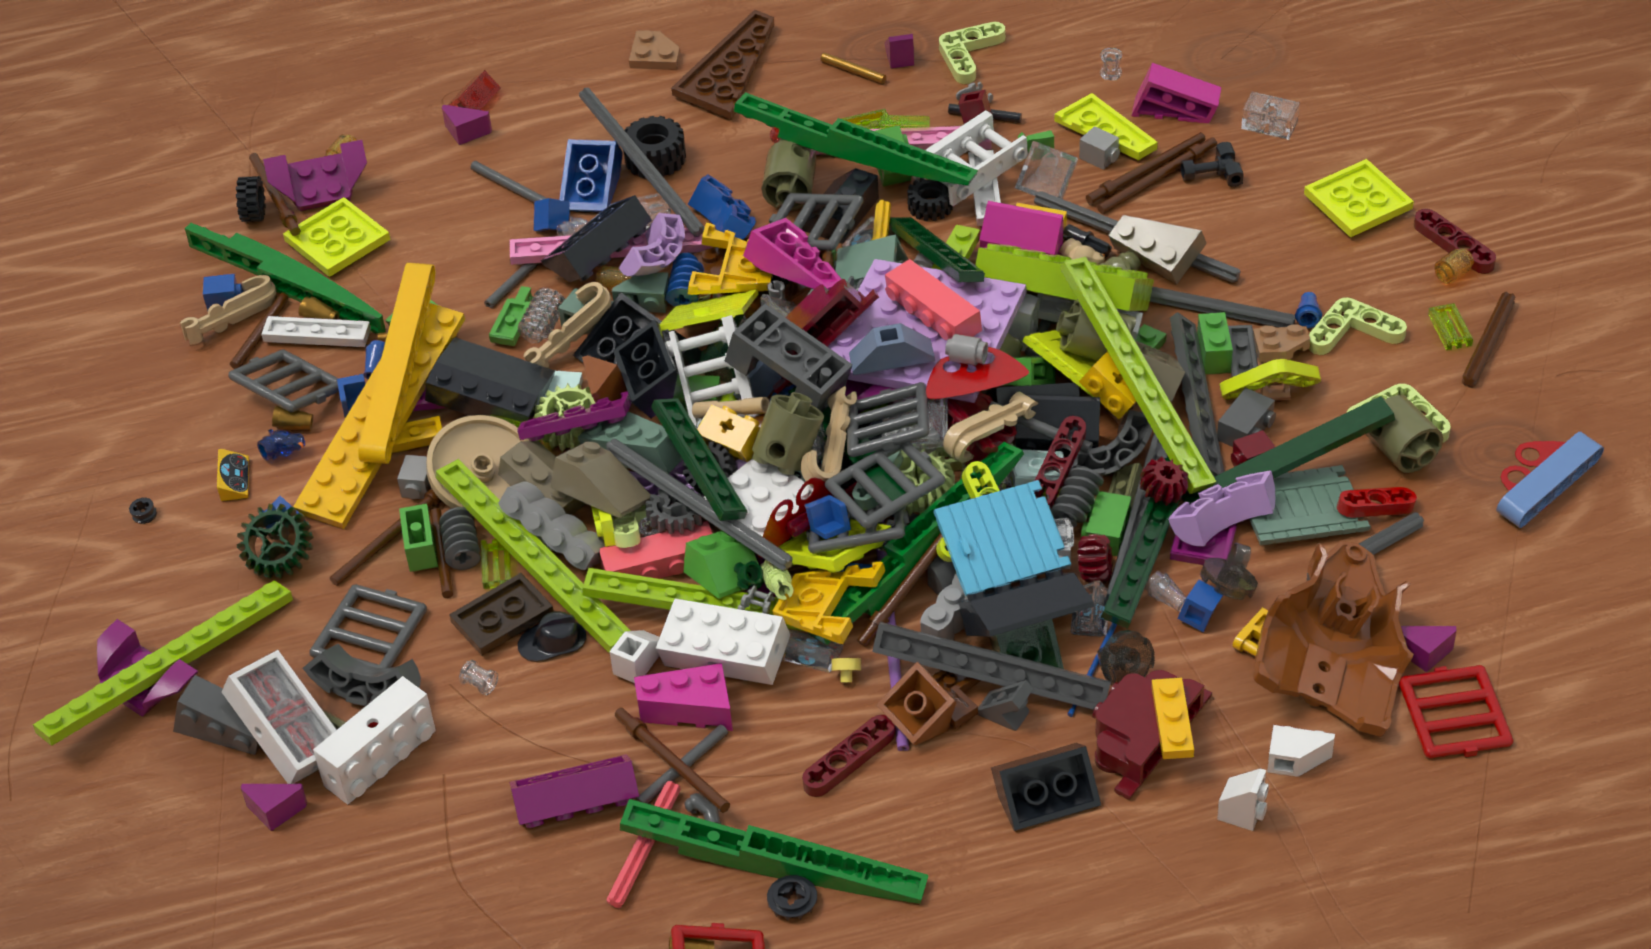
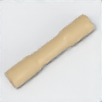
M767 397L744 398L742 400L723 402H695L692 406V414L696 419L704 418L711 405L721 409L723 406H727L737 414H765L770 402Z

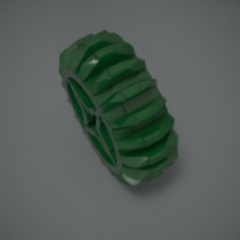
M281 503L277 509H275L273 504H269L266 512L261 507H258L257 512L259 515L256 517L253 514H248L251 522L249 524L246 522L241 523V527L246 531L237 533V537L242 542L236 544L237 548L243 551L239 557L242 561H246L245 566L249 570L254 569V573L258 576L264 573L267 579H271L274 573L278 579H282L283 571H286L288 575H293L292 567L294 566L302 569L303 566L299 561L301 559L309 560V555L305 551L313 549V545L308 541L314 538L312 532L308 531L311 525L308 521L304 522L305 516L302 513L296 514L297 511L294 507L286 510V506ZM275 523L270 529H264L269 524ZM291 525L294 526L296 533L294 545L288 541L290 534L288 530ZM257 537L263 542L260 549L262 553L259 558L255 551ZM267 538H269V539H271V540H273V539H274V540L280 539V541H281L283 544H281V543H279V542H278V543L273 542V543L271 544V542H270ZM287 554L283 558L275 560L278 555Z

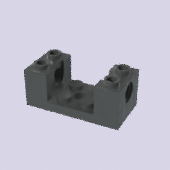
M766 304L761 306L732 333L724 360L745 376L756 368L757 362L760 360L796 385L795 392L811 398V405L821 412L825 411L829 406V396L846 386L853 365ZM794 350L798 355H791L786 351Z

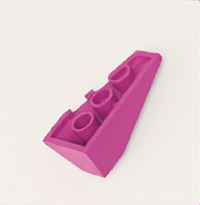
M787 218L751 231L743 256L762 271L813 289L823 284L830 290L836 282L841 280L832 266L820 259V251L817 247L809 245L806 233Z

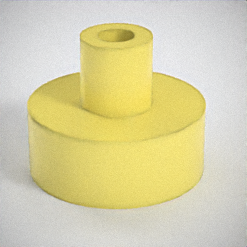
M861 658L831 659L832 671H840L841 683L852 682V671H861Z

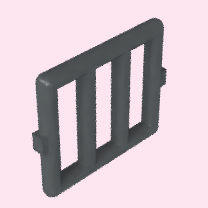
M790 193L777 214H772L769 222L773 223L786 218L794 204H805L793 223L802 230L817 204L827 205L810 232L807 242L811 247H817L818 250L833 251L837 248L847 229H852L855 224L854 217L864 200L860 195ZM839 205H849L830 239L818 240Z
M284 349L263 358L255 357L250 359L248 364L231 370L228 374L230 380L289 412H295L313 403L321 404L326 401L327 397L339 392L337 383L339 378ZM280 361H285L289 364L254 380L247 377V375ZM300 371L309 374L275 390L265 387ZM320 381L328 384V386L291 401L286 398V396Z
M919 382L894 390L890 388L880 391V394L856 400L850 406L848 415L850 417V423L847 427L848 455L850 457H857L881 449L887 451L894 449L896 445L927 437L929 435L926 384ZM916 395V398L858 414V411ZM917 409V413L858 429L860 425ZM918 424L917 428L859 444L860 440Z
M910 442L896 445L894 449L875 451L826 480L825 487L836 499L845 503L847 512L862 527L868 529L945 483L946 479L932 464L930 456L925 451L920 452ZM902 450L930 479L916 487L888 457ZM878 464L906 493L892 501L864 471ZM854 478L882 508L867 515L840 485Z
M878 504L876 507L870 510L863 511L867 515H870L871 513L875 512L876 510L882 507L880 504ZM904 507L894 513V528L877 531L876 524L871 528L865 529V533L849 536V531L837 535V538L821 541V536L809 529L806 531L807 540L809 541L808 550L810 553L816 554L903 538L905 535V524L909 523L908 511ZM847 512L849 522L850 519H855L849 512Z
M354 584L318 636L309 654L315 658L321 652L327 650L325 647L330 639L333 638L385 653L386 655L380 664L358 658L354 659L371 667L391 668L426 613L427 606L424 603L400 597L396 591L386 589L385 592ZM358 597L411 611L412 613L406 622L353 608L352 605ZM346 617L399 632L393 643H389L338 627Z

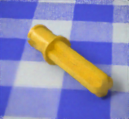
M880 200L876 204L873 238L871 240L888 236L891 212L890 202Z

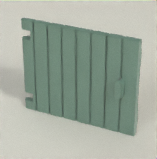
M1343 465L1286 472L1274 478L1276 498L1273 514L1249 518L1260 546L1369 531L1371 527L1368 520L1358 521V519L1364 517H1346L1340 514L1336 508L1341 492L1354 490L1349 478L1343 476L1346 473Z

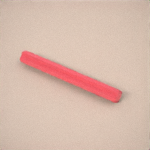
M667 781L654 806L671 810L681 791L680 786L673 781ZM638 836L607 897L609 905L621 908L656 840Z

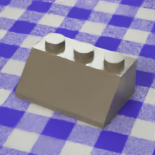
M520 441L500 457L498 475L510 486L523 481L535 485L545 498L556 501L566 514L573 515L586 505V503L551 488L556 456L539 441Z

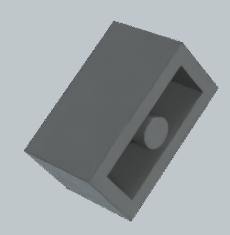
M1245 388L1219 419L1218 441L1233 447L1234 440L1262 430L1264 431L1266 427L1270 428L1276 418V413L1274 412L1275 400Z

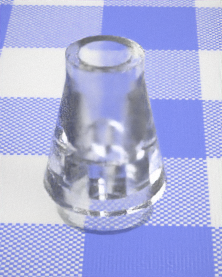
M1157 571L1145 586L1150 597L1174 608L1178 612L1181 611L1187 596L1184 595L1167 573L1163 574Z

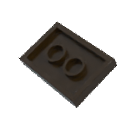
M519 573L452 612L449 616L451 623L483 656L537 624L546 614L554 612L551 603L522 573Z

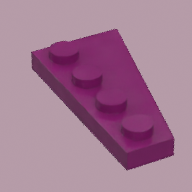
M628 391L621 393L622 398L615 401L608 400V397L602 398L587 409L581 405L572 407L564 411V415L560 417L555 412L521 422L517 429L520 440L529 439V441H537L544 438L545 434L555 432V435H563L569 433L571 428L581 426L582 429H589L597 426V422L606 420L608 423L619 422L627 415L632 404Z

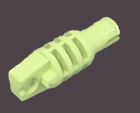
M765 560L760 566L763 570V580L767 588L781 600L787 599L786 593L791 597L794 589L791 585L792 579L788 570L782 571Z

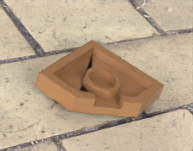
M636 31L629 58L630 68L677 70L680 58V47L660 31Z
M1293 324L1287 327L1262 326L1261 328L1253 329L1259 362H1269L1277 359L1289 360L1293 358V352L1297 350L1305 351L1310 348V336L1306 326Z

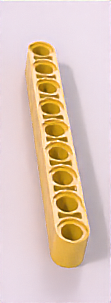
M406 263L359 443L358 457L360 462L389 464L435 283L436 270L432 264Z

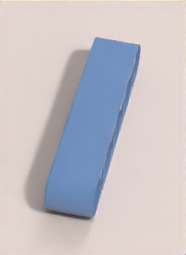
M1581 431L1576 433L1506 493L1497 505L1496 512L1519 528H1522L1594 466L1602 456L1604 447Z

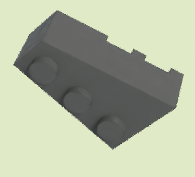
M195 675L177 701L173 732L255 755L261 746L222 694L223 688Z

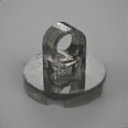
M1237 542L1232 546L1226 559L1209 558L1205 560L1200 571V576L1206 584L1209 579L1216 585L1214 589L1216 592L1229 598L1243 600L1245 595L1251 598L1258 585L1255 576L1246 569L1251 555V548Z
M1132 630L1118 631L1109 638L1103 648L1097 651L1104 678L1111 681V686L1116 682L1119 683L1124 676L1131 673L1145 677L1148 674L1149 668H1153L1155 664V652L1151 641L1143 637L1139 632Z

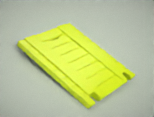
M755 289L745 293H736L692 302L687 305L675 306L659 324L661 331L679 329L687 325L744 314L758 296V290Z
M1057 330L1034 333L1024 337L1022 342L1033 348L1036 353L1050 364L1052 363L1056 369L1062 371L1065 376L1079 387L1081 386L1085 392L1091 394L1079 381L1097 361L1062 350L1060 347L1061 336Z

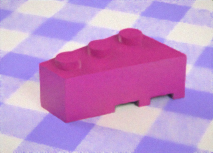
M1152 63L1135 97L1131 116L1139 117L1140 114L1155 115V119H1162L1163 116L1178 117V121L1209 124L1219 104L1221 87Z
M722 663L634 677L640 719L644 723L678 726V722L696 724V728H705L706 725L719 726L721 724L727 731H733Z

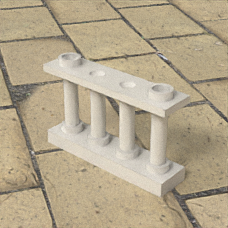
M986 110L926 149L928 152L978 170L977 175L968 186L941 182L948 187L949 200L952 206L966 199L969 195L1028 157L1027 137L1023 135L1011 143L994 131L993 115ZM985 139H989L1002 149L992 155L978 144ZM970 151L982 159L983 162L973 167L961 159L960 156ZM913 176V178H914L915 180H917L918 182H920V178H919V177H914V176Z
M732 315L721 318L723 327H719L718 331L681 341L678 340L676 333L671 331L669 332L670 341H666L671 357L675 356L689 417L695 427L699 421L692 414V406L695 402L733 392L740 394L741 399L754 398L749 375L745 376L735 368L736 378H733L732 382L691 392L688 381L690 376L724 367L733 368L724 361L726 353L723 357L689 366L684 365L682 351L719 341L727 342L729 347L732 333L737 329ZM738 414L740 417H745L744 414Z

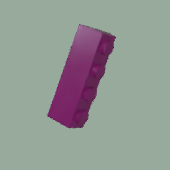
M627 754L509 782L519 825L525 824L526 828L540 826L544 824L543 819L555 817L556 821L574 817L573 812L584 809L586 813L598 812L604 809L603 805L615 802L616 806L627 805L629 799L633 800V798L639 797L632 761Z

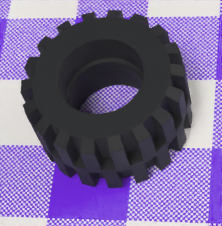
M649 116V118L643 117L639 121H633L630 123V126L625 128L624 131L663 178L666 175L674 174V171H679L681 165H684L686 158L684 131L678 122H674L671 118L665 119L664 116ZM624 152L627 169L631 170L632 174H638L639 177L644 178L645 176Z

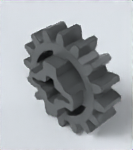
M661 489L658 490V496L651 494L650 501H646V520L650 521L651 527L658 526L659 532L666 529L669 531V534H673L674 530L684 534V529L688 528L694 531V525L701 526L703 524L702 519H705Z

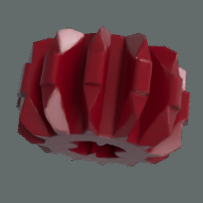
M1162 456L1157 461L1151 459L1140 474V489L1146 491L1145 498L1153 497L1155 504L1158 501H1162L1166 506L1171 501L1177 503L1187 491L1189 473L1183 471V465H1175L1173 459L1169 462Z
M1089 534V536H1082L1078 543L1079 549L1077 551L1078 570L1080 571L1081 578L1085 582L1092 583L1108 581L1112 575L1113 567L1110 540L1105 535Z

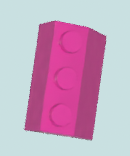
M988 201L979 240L980 247L987 248L988 243L1021 247L1024 250L1046 252L1048 255H1060L1059 251L1063 245V215Z

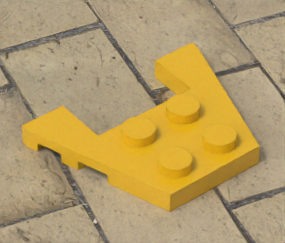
M706 223L702 235V245L727 250L720 275L692 271L688 285V294L748 292L755 289L758 291H769L768 284L772 282L773 274L755 267L752 262L743 256L748 240L746 242L736 238L735 233L726 230L725 233L715 229V225Z
M873 562V567L859 569L858 565L848 566L845 571L831 573L828 570H818L795 574L791 581L794 589L792 596L789 597L786 593L787 599H779L772 610L773 615L782 616L785 623L790 626L843 644L853 628L851 618L831 616L832 612L848 586L876 587L885 573L883 562Z

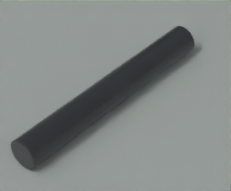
M949 104L948 113L961 115L959 105ZM991 109L993 119L1021 123L1022 113Z

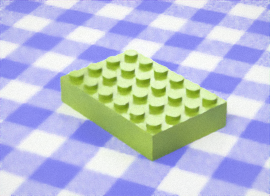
M988 243L987 248L979 247L975 265L985 273V278L1026 284V290L1077 300L1076 295L1060 269L1064 261L1073 260L1071 257L1048 255L1046 252L1024 250L1021 247ZM1089 261L1116 309L1126 311L1148 310L1154 279L1147 278L1148 273L1136 270H1122L1121 267L1098 265L1096 262Z

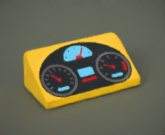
M218 449L217 490L221 501L248 498V455Z

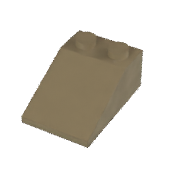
M1135 340L1169 401L1172 402L1185 374L1184 369L1174 356Z
M585 442L555 457L551 488L618 518H622L646 505V501H650L648 491L610 451L601 448L598 443Z

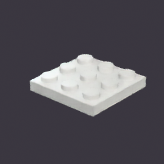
M752 458L727 478L748 511L745 519L737 520L762 537L772 511L780 502L785 499H791L794 506L792 514L796 513L799 509V506L796 505V495L805 482L795 475L791 476L781 473L777 466L770 463L761 464ZM807 485L801 493L802 500L807 499L811 495L813 487ZM787 505L781 506L776 512L775 519L777 521L786 515L788 511Z

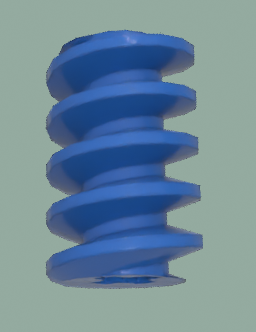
M681 253L673 261L665 298L672 306L687 305L699 300V294H688V285L692 271L704 273V267L691 253Z

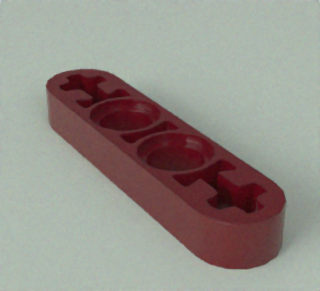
M1421 209L1416 212L1414 228L1419 233L1477 273L1487 274L1494 270L1496 254L1488 247L1431 209ZM1446 232L1450 233L1451 236H1441L1439 233ZM1464 245L1470 247L1471 249L1463 250L1458 248V246Z
M1070 416L1063 420L1034 480H1039L1042 490L1034 492L1036 499L1042 496L1044 488L1047 489L1046 500L1050 510L1054 506L1060 489L1063 487L1064 481L1067 479L1068 473L1086 438V423L1078 416ZM1078 427V431H1075L1072 435V441L1068 440L1069 430ZM1060 448H1067L1071 451V454L1066 458H1060L1055 452ZM1053 470L1057 471L1060 477L1057 480L1050 481L1044 475L1048 471Z
M876 715L805 770L802 780L806 794L812 797H820L832 790L894 739L895 724L886 715ZM860 742L868 746L863 751H856L852 748L854 744ZM835 760L846 762V765L839 769L831 767L830 764Z

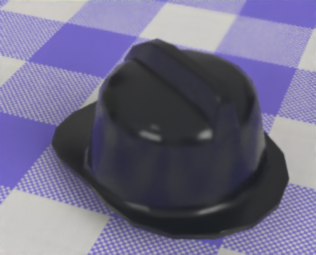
M561 611L551 612L541 619L539 625L526 630L521 635L518 641V651L523 658L530 661H543L577 651L584 645L586 631L582 625L575 621L573 615Z

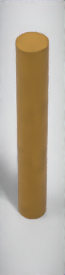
M825 52L821 55V62L884 84L887 76L885 74Z

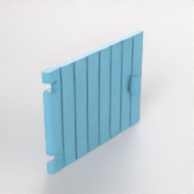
M1039 480L941 507L933 511L965 596L972 592L986 591L997 585L1013 583L1022 578L1037 576L1071 565L1069 556L1059 558L1057 551L1065 549L1046 497L1036 499L1034 492L1042 490Z

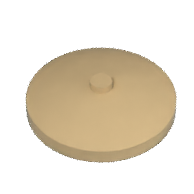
M473 415L457 419L443 427L433 438L429 446L426 472L431 488L449 507H464L436 479V470L459 459L500 500L507 487H510L498 475L500 457L520 441H529V439L520 440L517 432L518 428L497 417Z

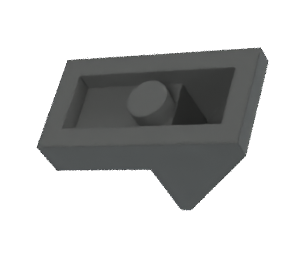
M1027 680L989 691L978 707V715L1008 729L1018 730L1029 714V709L1026 706L1028 703L1027 698L1034 688Z

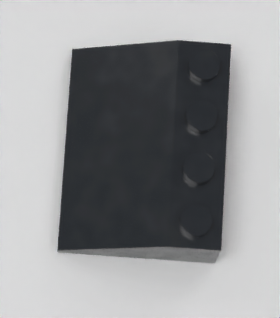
M620 293L573 356L582 363V357L588 355L618 365L613 350L652 321L656 320L659 324L662 321ZM667 329L662 331L665 341H670L669 332L671 331L676 333L679 341L687 339L675 330ZM698 347L682 351L685 366L700 363L705 356ZM673 356L672 359L678 372L675 356Z
M454 337L436 361L426 381L425 401L469 416L486 415L497 417L518 428L521 422L533 419L535 405H539L540 397L545 396L555 375V370Z

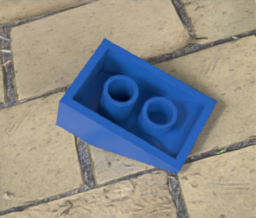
M568 139L559 200L569 201L570 211L600 213L611 204L620 177L623 152L616 141Z

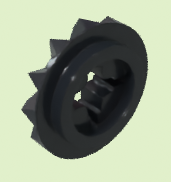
M798 875L781 877L768 890V907L774 911L776 917L784 916L787 921L791 917H798L801 920L804 914L812 913L814 905L817 904V890L814 884L805 877ZM793 891H796L797 899L794 901V904L789 905L788 899L793 895Z

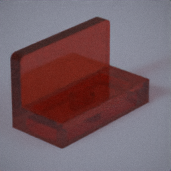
M484 70L473 78L448 105L481 110L501 87Z

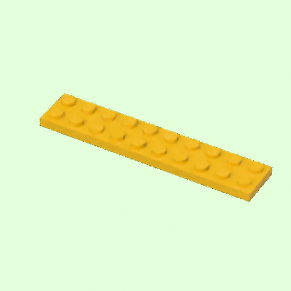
M429 303L396 439L426 388V381L436 361L454 337H456L465 321L464 313ZM380 361L293 506L306 517L345 529L382 463L360 462L358 457L359 443Z

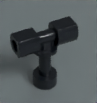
M1221 142L1216 145L1215 161L1194 164L1193 160L1189 159L1182 160L1180 163L1181 175L1184 181L1195 179V174L1216 171L1218 176L1224 174L1228 186L1236 187L1243 184L1244 173L1240 163L1235 162V151L1230 142Z

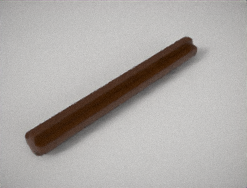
M1504 292L1501 294L1465 369L1462 379L1464 385L1473 387L1477 384L1515 303L1516 297L1513 293Z

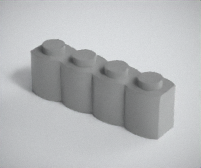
M523 481L507 487L498 503L505 514L513 519L520 520L526 530L536 536H541L548 547L556 552L563 553L565 558L576 568L586 570L601 563L599 552L600 548L605 547L603 537H597V533L588 531L581 520L566 514L556 501L545 498L535 485Z
M955 574L952 580V585L944 588L938 595L936 603L928 607L922 614L920 621L922 633L954 640V634L964 629L959 601L968 599V596H965L957 574ZM994 588L986 590L985 594L994 592Z

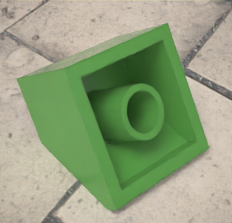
M721 530L686 542L683 572L719 599L741 591L737 585V573L734 571L736 563L746 564L750 561L758 563L751 549Z

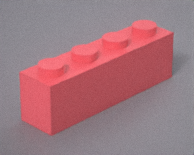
M911 259L885 274V291L888 297L902 305L908 313L918 317L924 325L938 332L944 340L952 339L954 334L973 337L982 331L980 310Z
M705 521L701 526L694 525V531L688 528L684 529V534L674 530L673 534H669V531L642 537L641 542L632 547L620 548L613 545L600 548L601 568L607 571L657 579L684 573L686 542L713 534L709 522Z

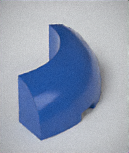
M709 174L704 176L697 185L688 205L704 215L715 225L718 231L725 233L726 230L735 233L736 238L743 240L753 229L756 222L755 217L749 216L751 209L743 200L731 197L733 191Z

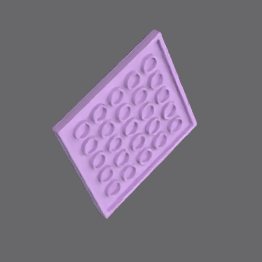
M874 259L858 291L866 297L874 289L878 293L879 298L837 337L828 348L850 362L849 352L873 328L901 323L931 339L935 361L853 375L851 369L848 380L897 389L923 382L927 386L930 374L936 363L940 359L949 356L945 354L947 340H944L931 327L924 325L914 314L908 313L902 305L891 300L886 294L885 274L902 263ZM921 267L980 310L982 331L973 337L981 338L982 341L988 343V347L1000 350L1027 293L1026 284L985 277L984 282H958L943 270ZM988 352L984 364L993 362L995 356ZM947 361L943 365V369L947 372H956L961 367L960 363ZM968 364V372H975L977 370L975 366ZM979 392L949 398L975 403Z

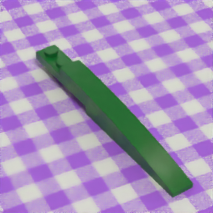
M746 92L735 103L734 112L742 114L745 118L763 122L769 127L779 128V138L848 161L904 175L967 186L978 172L977 169L840 118L832 125Z
M193 223L184 228L191 248L255 275L269 276L271 282L276 287L277 293H285L289 298L302 302L305 297H315L340 313L339 319L369 321L370 332L377 335L378 333H386L382 314L340 285L289 256L239 233H235L231 238H228L225 235H220L208 230L206 227Z
M1003 442L998 446L997 452H991L981 462L987 465L997 486H999L1023 457L1024 452L1015 446ZM974 470L970 475L972 479L977 478L978 481L982 477L981 473H975ZM962 478L905 527L903 538L891 540L884 546L888 555L880 561L884 564L885 573L876 587L851 586L844 592L831 616L851 618L853 623L864 612L872 616L875 611H879L941 533L933 511L971 499ZM985 485L984 487H981V486H980V487L977 489V492H980L982 489H984V488H986V487H988V486H987V485ZM808 632L810 636L826 645L831 642L828 639Z
M629 799L620 822V831L678 846V854L778 879L784 876L798 875L810 880L814 886L854 894L921 904L929 876L924 873L748 825L747 831H743Z

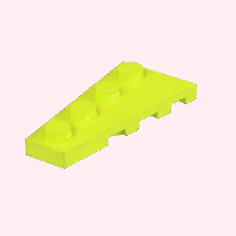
M1093 93L1054 114L1055 122L1083 135L1095 126L1119 137L1120 152L1137 160L1157 150L1158 142Z

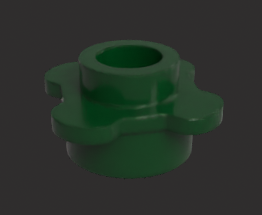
M750 561L746 564L741 562L735 564L734 571L737 573L739 589L747 590L748 587H753L754 585L758 589L762 586L763 570L756 561Z

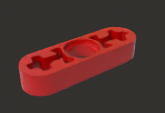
M1405 487L1346 490L1341 492L1336 508L1340 514L1350 518L1409 514L1414 509L1417 496L1415 492ZM1371 500L1378 501L1382 504L1374 503Z

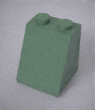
M895 234L839 248L837 260L834 261V268L841 279L848 281L850 276H854V284L857 285L860 279L865 278L874 259L902 264L909 259Z

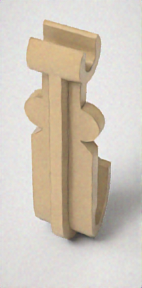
M259 275L242 282L243 293L226 300L223 306L213 304L208 309L207 315L199 319L195 317L183 319L180 325L185 340L189 339L190 345L198 344L203 340V334L211 330L221 333L226 330L228 323L235 324L271 306L275 301L276 287L271 282L270 277Z
M591 282L575 292L577 299L582 304L588 303L562 325L561 330H553L549 334V340L540 348L533 347L528 349L523 356L525 360L548 368V361L557 353H565L570 347V342L578 340L599 322L611 306V295L607 288L598 282Z
M845 386L828 398V405L832 412L830 423L826 429L827 440L825 442L821 470L817 465V451L812 450L802 456L801 472L805 481L816 477L826 482V480L838 474L841 470L847 434L846 428L850 423L849 409L857 400L855 391L845 396Z
M1019 391L1011 397L1009 404L1005 406L990 405L988 411H982L954 424L944 437L943 448L951 458L962 463L973 459L974 455L966 450L971 443L1003 429L1004 425H1016L1019 416L1031 419L1036 414V412L1031 410V407L1037 405L1038 402Z

